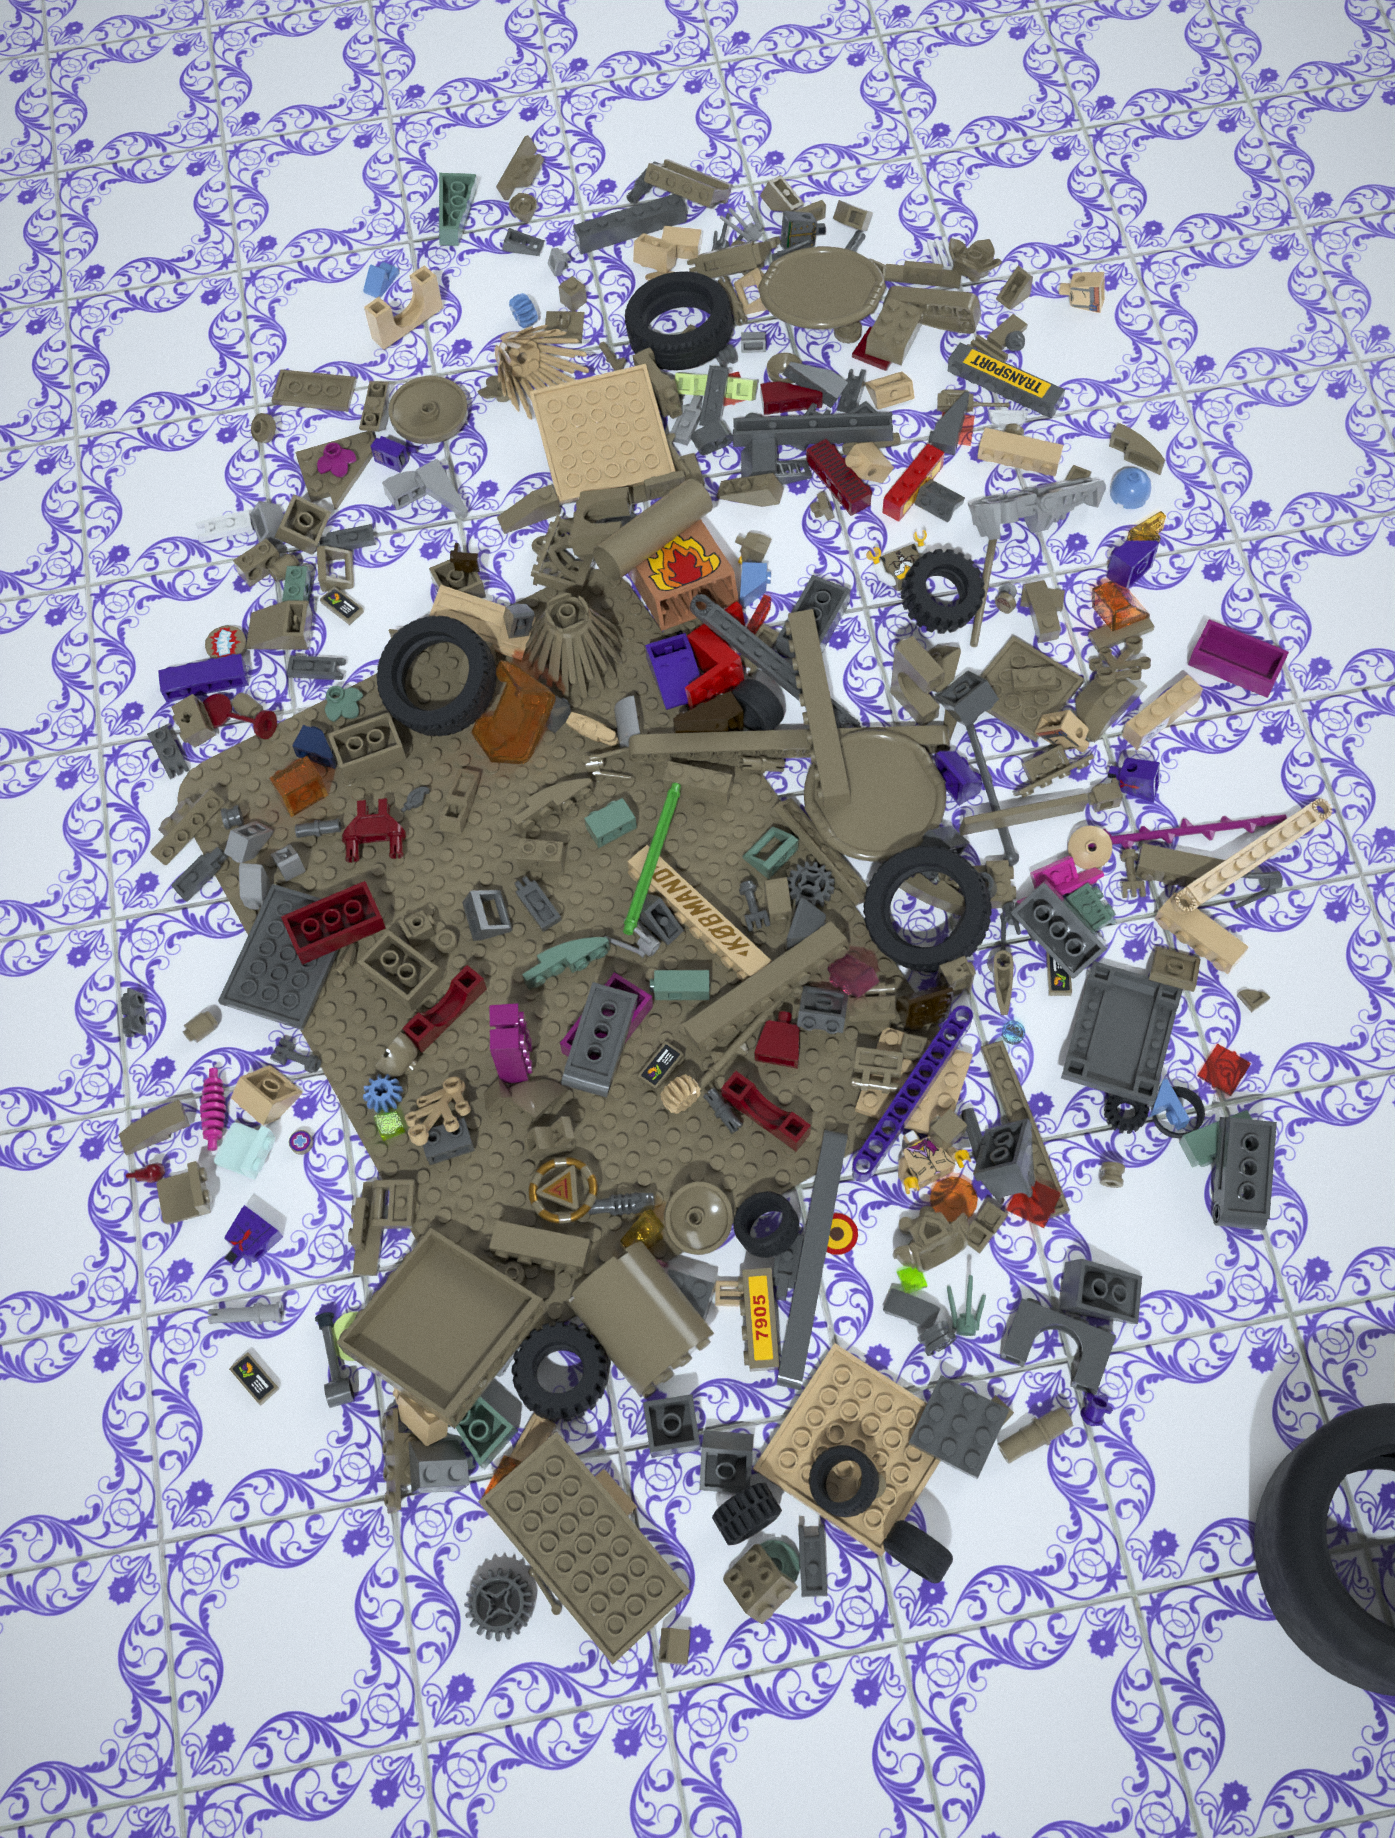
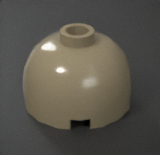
M401 1030L374 1068L391 1077L401 1076L406 1071L411 1073L418 1063L415 1060L418 1050L414 1040Z

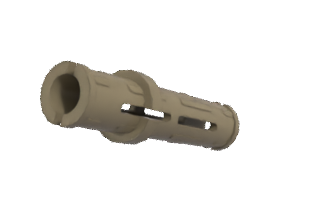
M723 276L725 283L722 277H720L718 283L727 292L735 323L738 326H742L740 319L743 324L747 322V317L743 311V304L738 300L729 277Z

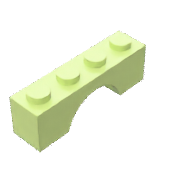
M686 372L675 373L678 394L704 395L708 375ZM728 377L725 397L747 401L756 400L757 379Z

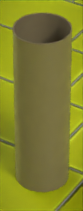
M689 478L593 548V557L599 569L613 581L621 579L712 511L713 504L708 491L695 479Z

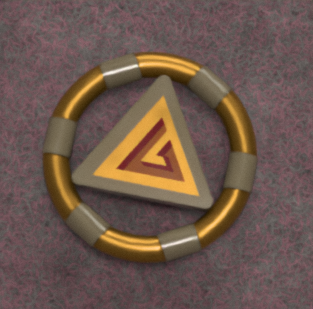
M560 1157L547 1161L537 1169L530 1181L529 1200L532 1208L540 1217L552 1223H572L582 1218L590 1211L597 1198L598 1185L595 1174L588 1165L575 1158ZM570 1166L538 1189L543 1176L555 1167ZM576 1168L581 1171L589 1184V1193L580 1208ZM538 1196L573 1209L575 1212L559 1215L550 1213L539 1201Z

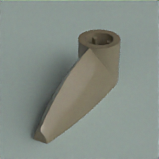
M1002 950L988 959L987 966L993 973L995 994L1001 1015H1008L1012 995L1014 961L1011 953ZM1000 958L1004 965L1000 966V963H997V959Z

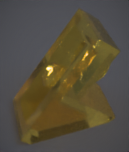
M1160 511L1130 529L1126 541L1160 542L1161 537L1158 533L1164 528L1166 515Z
M651 1209L645 1210L621 1238L620 1242L627 1248L642 1241L646 1248L650 1249L663 1239L661 1232L665 1226Z

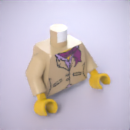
M915 1130L905 1134L903 1139L908 1147L902 1150L901 1158L898 1161V1178L905 1186L906 1194H910V1188H913L915 1192L919 1191L925 1186L954 1172L955 1162H957L959 1168H963V1160L971 1162L968 1151L958 1150L951 1146L945 1152L941 1147L937 1148L929 1139L930 1136L920 1140Z

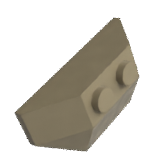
M1129 677L1117 679L1109 686H1102L1094 678L1075 698L1076 717L1089 730L1086 737L1095 743L1144 692L1148 685L1141 680H1131Z

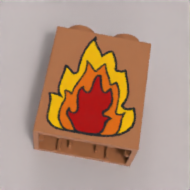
M701 519L628 573L661 631L697 618L690 611V602L696 595H706V597H709L712 602L718 604L722 609L736 601L739 603L734 570ZM703 602L695 603L698 610L706 609V605Z

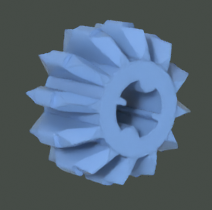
M517 294L509 300L510 311L519 326L526 328L537 322V311L526 294Z
M378 1074L376 1081L369 1078L371 1085L364 1086L366 1093L363 1095L364 1101H367V1107L369 1109L374 1108L378 1114L382 1109L388 1114L389 1107L397 1109L395 1102H402L400 1094L403 1093L402 1087L398 1086L399 1081L396 1078L392 1080V1077L388 1074L384 1079L381 1074Z

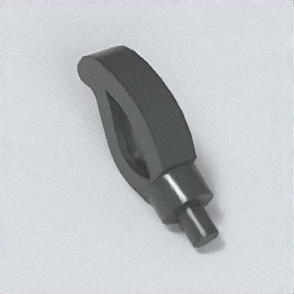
M419 787L411 791L401 811L404 813L406 810L409 811L412 808L420 807L424 802L425 795L430 793L429 788Z

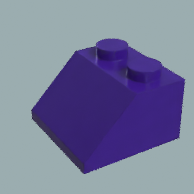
M1126 541L1121 546H1116L1111 552L1112 557L1107 566L1106 578L1126 592L1153 567L1159 542Z
M939 751L936 753L935 765L946 782V791L959 806L981 792L982 779L977 772L971 770L963 756L960 757L956 751Z

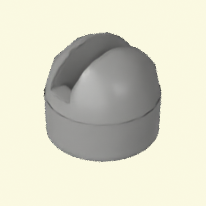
M1006 583L1000 586L998 593H1010V595L1015 597L1017 595V588L1011 583Z

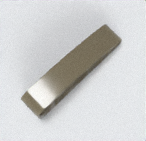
M892 286L889 288L883 302L884 306L889 297L924 309L922 325L957 333H974L981 318L979 299L970 292Z

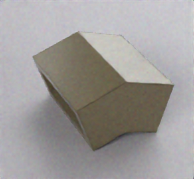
M661 1628L658 1662L688 1666L691 1631Z

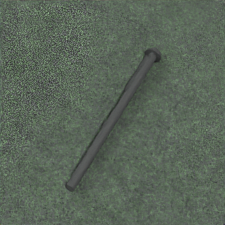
M974 723L966 727L991 810L992 812L1001 810ZM1008 827L998 828L1006 855L1003 860H1008L1009 866H1014L1019 862L1020 856L1015 852Z

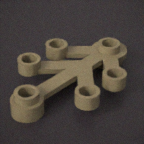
M1137 636L1128 637L1125 641L1126 650L1117 659L1112 655L1111 649H1100L1099 658H1093L1089 661V669L1097 672L1095 681L1102 686H1109L1120 678L1141 679L1142 670L1151 667V658L1140 657L1135 660H1127L1132 655H1137L1143 649L1142 638ZM1102 661H1106L1109 667H1103Z

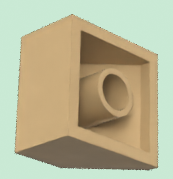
M268 1065L239 1077L231 1099L264 1126L278 1120L303 1092L274 1067Z

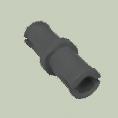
M339 818L326 821L318 819L312 823L295 824L297 838L314 835L322 837L323 834L341 832L342 830Z
M715 1088L709 1090L708 1095L707 1093L704 1094L703 1098L706 1099L715 1111L714 1115L716 1118L722 1120L731 1134L738 1131V1127L741 1128L743 1126L742 1122L732 1112V1106L722 1099Z

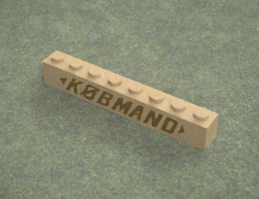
M648 845L627 861L628 874L634 881H638L650 848ZM659 856L647 893L660 897L668 909L674 913L675 919L680 924L688 926L690 933L696 939L700 938L705 942L706 948L712 954L716 953L728 969L732 968L740 981L744 982L772 962Z

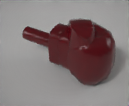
M155 1162L146 1165L144 1168L137 1169L135 1172L126 1173V1178H136L139 1182L155 1183L163 1178L165 1168L161 1163Z

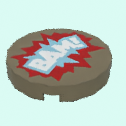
M231 625L220 626L208 634L205 640V649L208 656L214 659L227 657L231 654H241L243 656L247 650V640L239 628Z

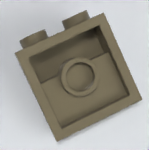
M1008 860L986 861L985 865L973 866L978 873L986 872L990 874L997 884V893L990 900L991 909L1002 908L1004 904L1013 902V899H1016V886H1011V879H1014V867L1009 866ZM985 882L986 887L988 888L990 883Z

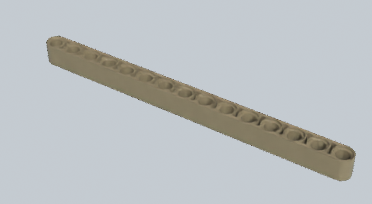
M944 725L837 728L839 738L857 731L885 730L913 740L924 747L928 754H936L939 751H949L951 749L949 729ZM809 729L637 734L628 739L629 759L634 763L740 760L741 757L759 758V756L771 759L810 758L809 750L813 749L812 743H807L806 731Z

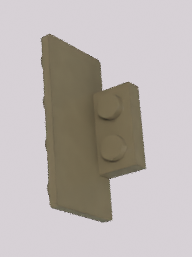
M691 453L680 456L692 474V479L705 486L695 454ZM674 466L676 472L645 479L644 485L629 488L632 505L664 497L685 481L683 470L679 471Z

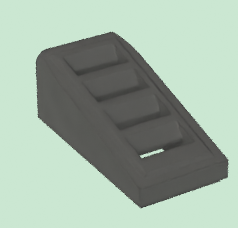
M508 228L502 250L511 253L540 256L545 240Z
M807 460L777 462V472L774 475L781 485L812 478ZM803 467L805 472H801L800 468Z

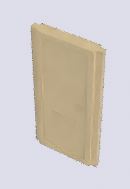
M440 585L429 617L440 615L457 619L469 626L483 640L493 643L495 652L522 660L526 650V643L530 638V635L508 638L503 618L506 606ZM534 616V620H533L532 626L534 625L535 620H536V617H535V616Z

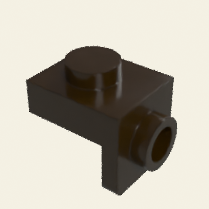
M455 543L454 550L450 551V562L454 564L455 571H464L466 573L480 572L481 564L478 553L461 552L460 544Z

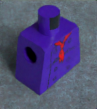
M1125 758L1122 768L1110 766L1108 778L1119 780V787L1122 793L1154 802L1160 785V762Z
M244 1205L224 1237L225 1241L232 1247L224 1259L234 1267L243 1256L252 1263H255L275 1246L283 1236L279 1230Z

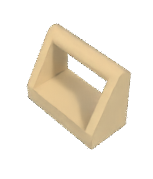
M758 267L734 282V287L739 301L743 304L745 315L767 310L760 297L749 304L743 289L753 285H757L758 288L764 276V273Z
M903 371L865 382L866 389L878 410L915 399L913 381Z

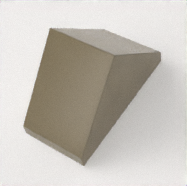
M1018 265L996 297V300L1007 309L1012 310L1030 296L1033 276Z

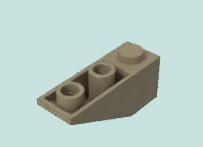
M770 473L721 481L716 497L721 500L765 507L779 505L784 488L776 476Z

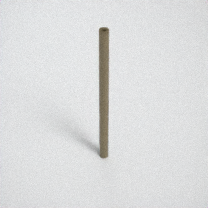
M997 539L989 540L982 574L985 585L981 588L985 590V597L982 599L983 604L975 614L970 640L971 647H978Z

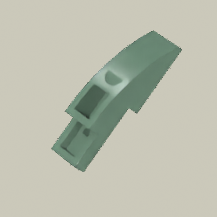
M606 937L582 938L559 944L538 954L539 964L522 974L525 985L529 990L533 987H540L545 983L546 979L553 975L561 974L566 967L572 973L585 969L590 962L596 958L601 959L610 950L609 940Z

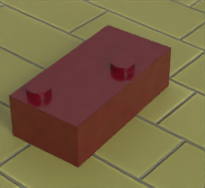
M366 881L281 916L302 965L386 929Z

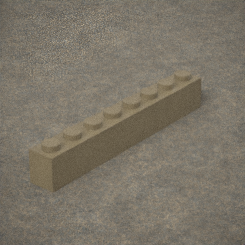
M831 921L682 1024L686 1035L701 1054L707 1050H712L716 1047L717 1043L726 1037L732 1036L741 1026L752 1022L758 1014L769 1010L778 1000L787 997L795 988L806 984L812 976L824 971L829 964L844 957L850 950L847 938Z

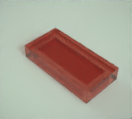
M763 595L747 625V629L754 635L764 623L771 610L770 596Z

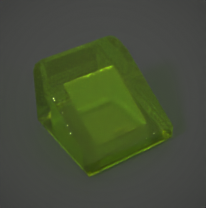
M397 1111L373 1116L383 1141L405 1133Z

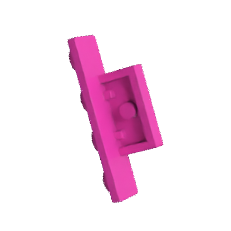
M1067 856L1030 872L1034 889L1047 880L1062 896L1066 893L1075 892L1086 883L1090 885L1096 883L1098 879L1104 877V872L1094 867L1077 874L1073 857ZM1026 897L1018 900L1017 903L1020 904Z

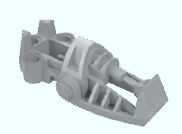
M1091 477L1025 488L1021 492L1013 494L986 496L968 503V507L972 515L973 525L977 527L981 537L987 536L989 540L1001 539L1000 524L1014 523L1019 521V518L1024 517L1029 531L1037 533L1048 530L1052 523H1057L1059 519L1064 520L1068 512L1073 511L1074 507L1083 503L1098 508L1106 490V484L1104 480H1095Z

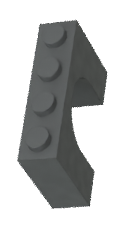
M1022 1298L1000 1358L1024 1367L1033 1341L1040 1333L1048 1330L1062 1331L1076 1342L1079 1349V1363L1070 1387L1095 1395L1101 1383L1116 1335L1111 1334V1330L1102 1326H1097L1096 1328L1089 1325L1083 1318L1068 1317L1060 1309L1043 1307L1035 1299L1027 1298L1026 1300Z

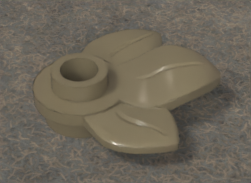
M497 375L489 376L486 379L487 386L477 391L481 397L486 399L496 398L498 402L510 400L507 388L506 396L504 397L501 381L498 382Z

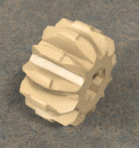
M685 1074L681 1077H676L675 1080L670 1081L664 1087L660 1094L661 1100L667 1110L669 1109L671 1113L677 1114L685 1111L686 1108L691 1107L697 1101L701 1094V1089L690 1075L687 1076Z

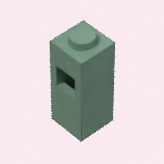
M654 970V978H650V992H654L655 1000H710L709 970Z

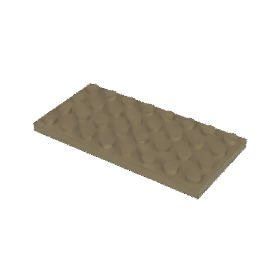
M555 1432L478 1501L612 1665L691 1592L558 1432Z

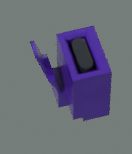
M383 436L379 439L376 438L370 446L375 462L399 473L402 472L409 462L407 452L417 453L416 447L402 445Z

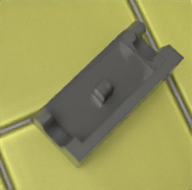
M853 369L849 370L848 378H846L848 384L842 391L837 411L848 413L859 406L866 382V370L864 369L860 370L859 376L853 374Z

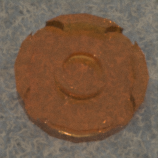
M951 1176L935 1184L930 1194L929 1203L935 1213L941 1212L949 1224H951L961 1213H966L967 1220H969L976 1211L978 1197L970 1182L960 1177Z

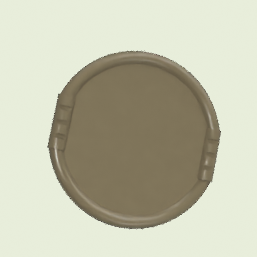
M817 246L799 249L772 261L759 283L758 289L765 308L779 320L807 329H834L851 325L874 313L886 289L883 274L877 265L864 255L845 248Z
M863 730L839 738L851 804L824 808L823 800H819L817 794V787H820V782L814 779L813 768H817L816 762L812 763L804 784V809L824 843H827L830 847L848 857L870 862L888 861L891 856L898 852L901 853L904 849L920 846L923 842V835L930 829H937L942 822L947 799L946 782L926 749L903 735L885 730Z

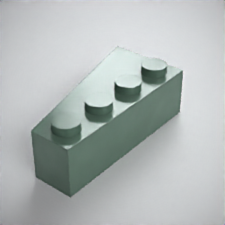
M439 172V245H459L476 193V174Z
M481 1396L456 1426L462 1440L475 1457L479 1466L484 1470L518 1432L513 1425Z

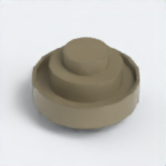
M858 321L851 325L834 328L833 333L835 338L842 343H854L862 335V325Z
M259 413L252 420L251 434L255 441L269 443L275 435L276 423L271 415Z

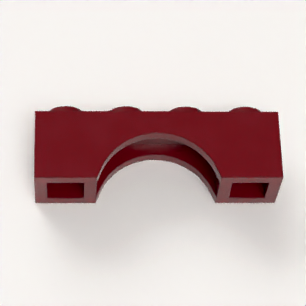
M466 965L451 980L449 989L444 997L430 1010L423 1013L418 1012L402 1028L403 1032L414 1040L417 1048L423 1053L487 990L484 978L470 966Z
M735 1071L722 1086L721 1093L724 1100L795 1152L798 1151L810 1136L811 1125L794 1112L784 1111L772 1104L759 1092L754 1083L739 1072Z

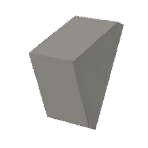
M290 844L270 854L286 882L306 871L300 857Z

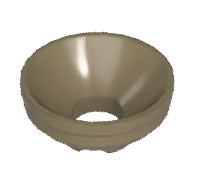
M778 353L768 360V377L773 382L781 381L792 384L794 382L788 378H780L779 374L785 371L790 362L802 364V362L794 354Z

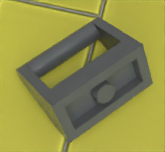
M500 890L470 891L462 904L473 941L485 940L512 931ZM494 899L502 925H488L482 905L483 902Z

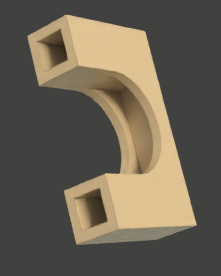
M425 265L409 275L413 292L412 298L408 306L401 313L393 316L391 307L380 297L364 306L371 338L383 350L443 309L437 276Z

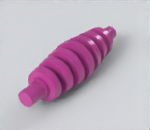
M209 1068V1078L205 1079L203 1083L200 1118L202 1121L203 1139L208 1141L207 1149L215 1151L217 1150V1140L221 1139L223 1134L226 1105H224L223 1080L218 1078V1069Z

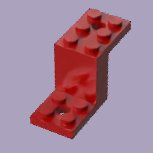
M736 601L724 609L746 627L741 604ZM706 624L701 625L687 635L697 667L704 672L702 676L685 687L690 710L700 703H706L714 699L721 693L732 692L745 680L741 657L729 647V643Z

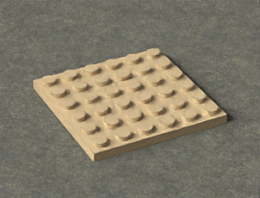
M646 364L529 391L559 505L579 500L580 492L621 487L631 488L644 485L645 479L676 472Z
M834 1343L753 1467V1470L882 1557L885 1552L883 1542L896 1521L905 1520L941 1461L908 1444L927 1403ZM847 1445L860 1450L871 1459L877 1472L886 1481L884 1494L876 1498L866 1511L857 1516L838 1517L827 1512L816 1503L810 1492L809 1473L810 1469H812L811 1466L819 1454L833 1446ZM843 1461L832 1468L826 1482L827 1493L832 1501L844 1502L856 1495L862 1480L859 1465L854 1461Z

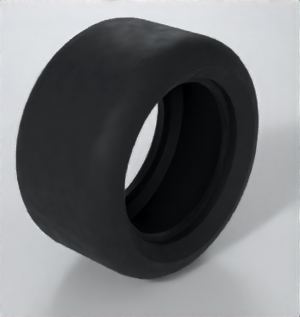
M1381 1403L1357 1408L1332 1419L1301 1442L1282 1460L1269 1479L1259 1503L1254 1531V1553L1260 1584L1268 1605L1278 1623L1295 1645L1318 1666L1346 1683L1366 1691L1395 1696V1628L1368 1613L1346 1590L1331 1561L1326 1529L1330 1503L1340 1483L1348 1474L1364 1470H1389L1395 1472V1403Z

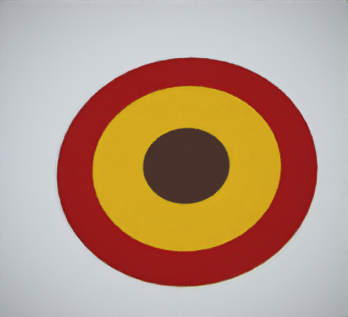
M834 1213L827 1253L842 1255L852 1250L856 1245L858 1229L850 1217L841 1213Z

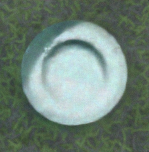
M1014 1020L1005 1023L1002 1029L1003 1040L1011 1045L1021 1043L1025 1036L1023 1024Z

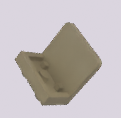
M197 1161L187 1163L188 1172L157 1181L156 1185L162 1220L167 1225L211 1213L209 1203H212V1198L205 1182L208 1181L207 1172L204 1167L201 1168Z
M754 1544L723 1577L724 1583L745 1614L762 1625L772 1617L773 1613L798 1588L793 1579L777 1568L760 1544Z

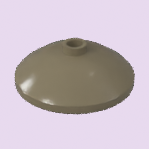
M687 1183L679 1187L666 1204L664 1211L666 1233L671 1242L683 1252L694 1255L711 1253L726 1241L732 1228L733 1213L730 1202L718 1187L710 1183ZM692 1213L695 1215V1220L693 1222L690 1221V1215Z

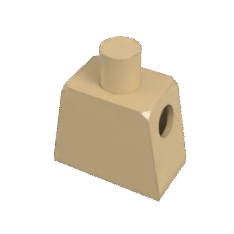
M873 442L854 445L845 458L846 465L851 467L857 476L864 480L884 483L894 469Z

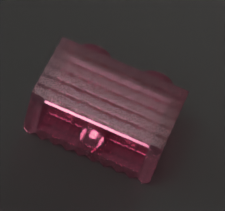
M848 953L841 959H838V961H835L834 964H831V967L828 966L827 969L830 974L829 980L834 987H840L847 995L852 994L857 998L879 983L873 967Z

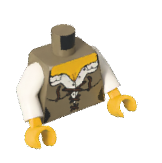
M922 530V539L917 537L916 531L913 534V540L918 542V546L914 543L881 556V550L878 547H874L875 557L870 550L867 551L866 558L873 561L872 566L879 581L892 586L896 591L903 589L901 585L906 577V573L919 557L927 553V545L924 544V540L927 537L925 530Z

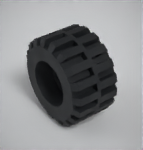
M763 1482L754 1484L728 1499L716 1509L712 1519L727 1545H736L769 1526L779 1517L782 1509L767 1484Z

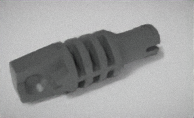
M647 168L636 179L634 188L626 195L630 203L636 204L643 194L648 193L654 186L644 181Z
M653 1193L612 1194L609 1198L595 1200L588 1213L589 1215L610 1213L613 1216H617V1214H638L654 1210L655 1199Z

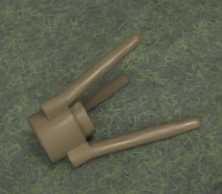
M629 747L601 754L585 755L586 771L593 772V777L605 776L630 780L632 778L630 775L600 771V769L604 768L603 758L627 752Z

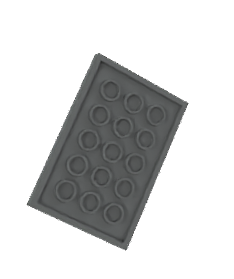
M275 884L271 885L218 999L220 1005L304 1030L339 949L302 965L281 916L321 900V898Z

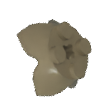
M950 238L949 252L953 260L952 271L956 274L969 277V280L978 282L980 278L988 276L992 269L1002 263L1001 259H994L995 248L990 238L977 240L968 248L962 241Z

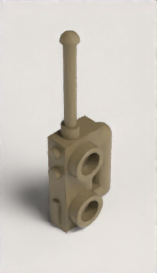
M942 390L937 394V411L946 413L965 391H969ZM969 392V404L966 413L973 412V407L1009 408L1010 403H981L973 401V394Z

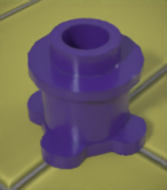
M1087 1393L1085 1399L1088 1403L1086 1407L1081 1409L1080 1415L1087 1425L1101 1426L1104 1422L1103 1417L1105 1413L1111 1414L1113 1408L1109 1405L1108 1399L1105 1396Z

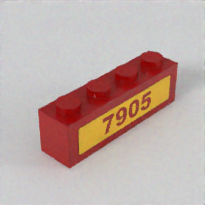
M927 443L883 498L882 513L900 522L915 503L920 487L929 480H933L943 468L945 452Z

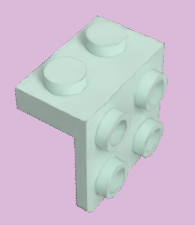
M234 1122L230 1126L214 1158V1163L217 1166L255 1180L263 1168L269 1151L273 1148L276 1137L269 1128L264 1126L256 1130Z

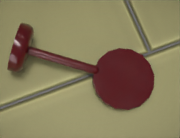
M223 694L211 695L203 701L213 728L222 726L230 717L252 723L255 735L264 740L272 737L276 730L277 717L271 710L260 711L254 719L232 713V702Z

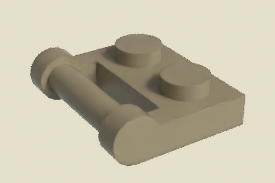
M374 1180L372 1184V1189L374 1190L373 1218L370 1220L369 1228L372 1230L413 1228L415 1181ZM385 1190H390L388 1219H382Z

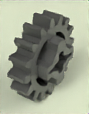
M805 862V867L803 868L798 864L797 871L791 870L790 877H787L790 900L795 899V905L798 906L800 898H803L815 907L816 904L823 907L824 900L830 901V894H834V879H830L831 871L825 873V866L823 865L818 868L817 862H814L813 866H809V863ZM800 879V883H798V886L796 887L795 884L797 880ZM825 884V889L821 893L820 890L821 888H823V885Z

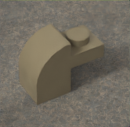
M570 1116L560 1117L549 1127L532 1128L524 1136L528 1158L550 1157L571 1149V1141L575 1139V1131L571 1124Z

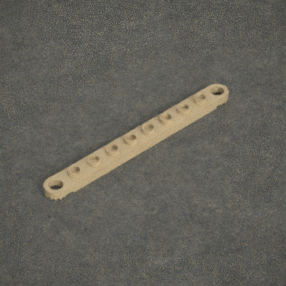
M1321 798L1308 804L1175 894L1171 900L1173 909L1182 915L1190 913L1328 819L1333 812L1331 804H1328V801ZM1320 806L1324 810V814L1318 813L1316 807ZM1184 898L1188 902V907H1183L1179 903V899Z

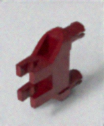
M387 798L378 799V814L369 815V807L366 800L357 801V816L349 823L342 834V842L346 845V862L352 863V857L355 863L358 862L359 844L389 841V857L396 859V853L398 854V859L403 857V840L406 838V832L390 816V805Z

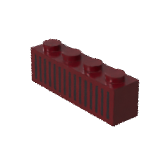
M824 439L806 449L808 465L850 516L871 506L872 491L870 487L865 485L861 478L846 465L845 458L840 456L835 445H831L827 439Z

